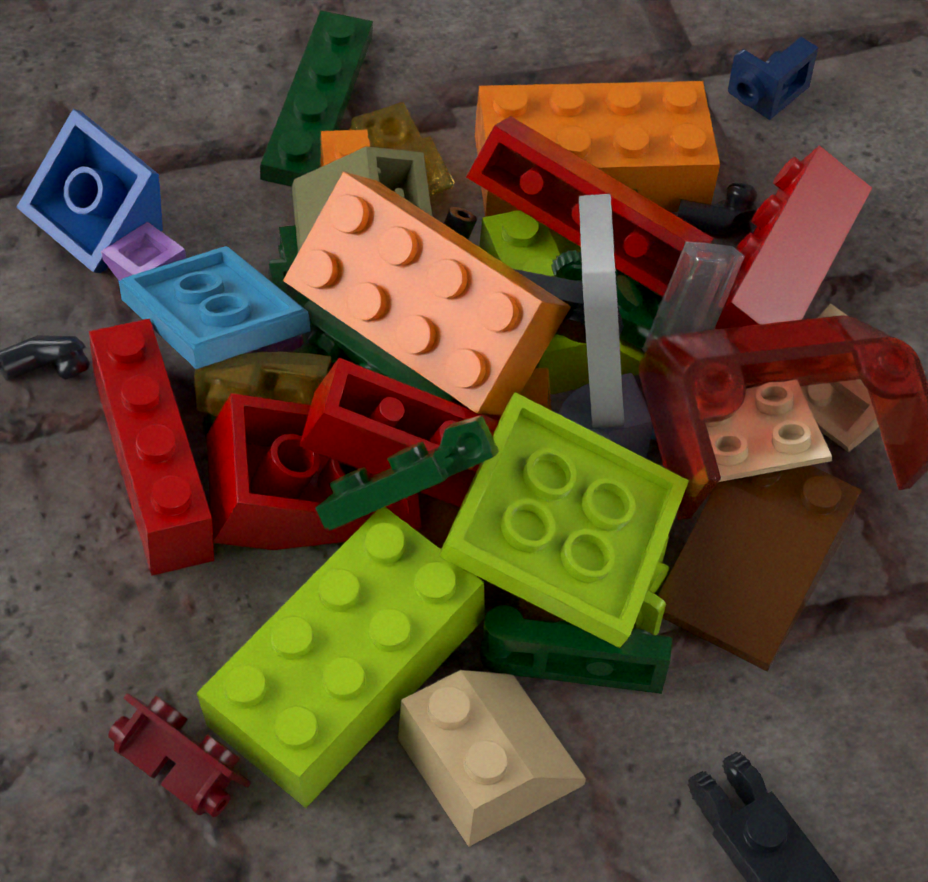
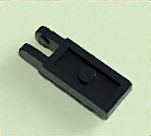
M735 752L722 761L724 764L722 767L724 768L727 780L746 805L734 813L728 796L718 786L716 780L711 777V774L701 771L690 777L688 786L689 792L693 797L692 799L695 800L696 805L700 807L701 812L714 828L712 835L747 882H841L772 791L767 792L762 775L755 766L751 765L746 755H742L741 752Z

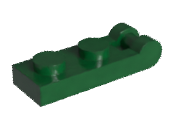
M507 605L492 608L486 614L484 620V638L481 643L480 659L483 666L491 672L662 694L671 661L672 637L652 635L646 630L633 628L630 637L619 648L565 620L553 623L524 619L517 609Z

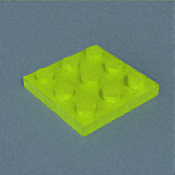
M514 392L492 436L499 452L493 458L480 463L438 557L620 648L631 635L689 480Z

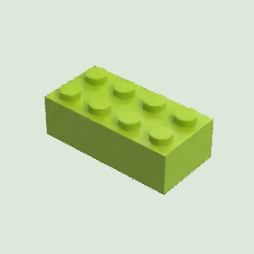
M386 507L378 509L197 692L206 726L303 807L307 808L401 708V700L414 694L485 618L484 581L476 575L438 557L441 552L439 547Z

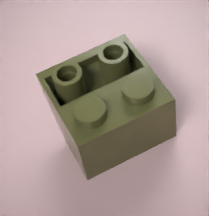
M366 146L294 179L292 185L298 252L343 171L377 180L432 216L423 152Z

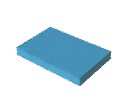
M227 246L134 274L119 281L122 301L143 320L150 318L153 329L195 369L311 331L308 311Z

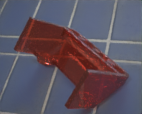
M840 315L664 335L655 339L649 345L640 361L639 376L664 468L689 480L677 511L678 520L690 519L721 479L706 423L719 422L732 417L742 405L747 388L758 387L769 382H785L797 379L801 387L861 379L868 390L898 490L910 489L928 471V382L920 358L915 350L904 341L854 317Z

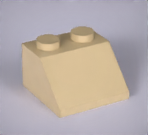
M459 670L401 700L398 740L468 847L585 785L586 778L514 675Z

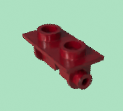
M128 693L124 696L123 699L137 710L130 719L127 716H122L112 725L108 738L115 742L114 751L120 756H124L154 779L169 758L176 763L161 785L192 808V811L197 815L207 812L213 818L217 817L230 801L231 796L225 789L232 780L247 788L252 783L233 769L241 759L237 754L209 734L205 736L201 743L197 742L181 730L189 719L166 701L155 695L151 702L146 704Z

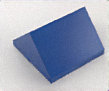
M73 109L18 203L17 208L92 272L101 273L109 268L102 258L101 251L146 222H149L160 231L163 230L159 174L83 112Z

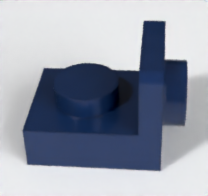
M800 37L783 52L780 50L774 52L766 63L742 49L733 59L728 85L729 94L737 98L742 104L749 106L771 120L810 87L818 47Z

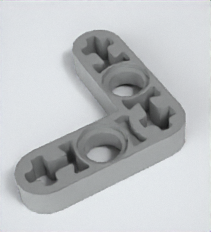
M611 194L579 196L592 428L624 426Z

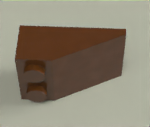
M812 465L717 482L658 595L666 603L663 619L768 672L844 539L862 490Z

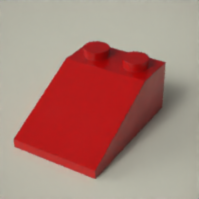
M234 393L229 395L207 434L213 543L281 550L346 542L376 512L369 513L330 531L328 528H324L315 507L333 494L329 485L331 482L358 468L299 446L311 405ZM418 493L385 506L416 531H419L422 527Z

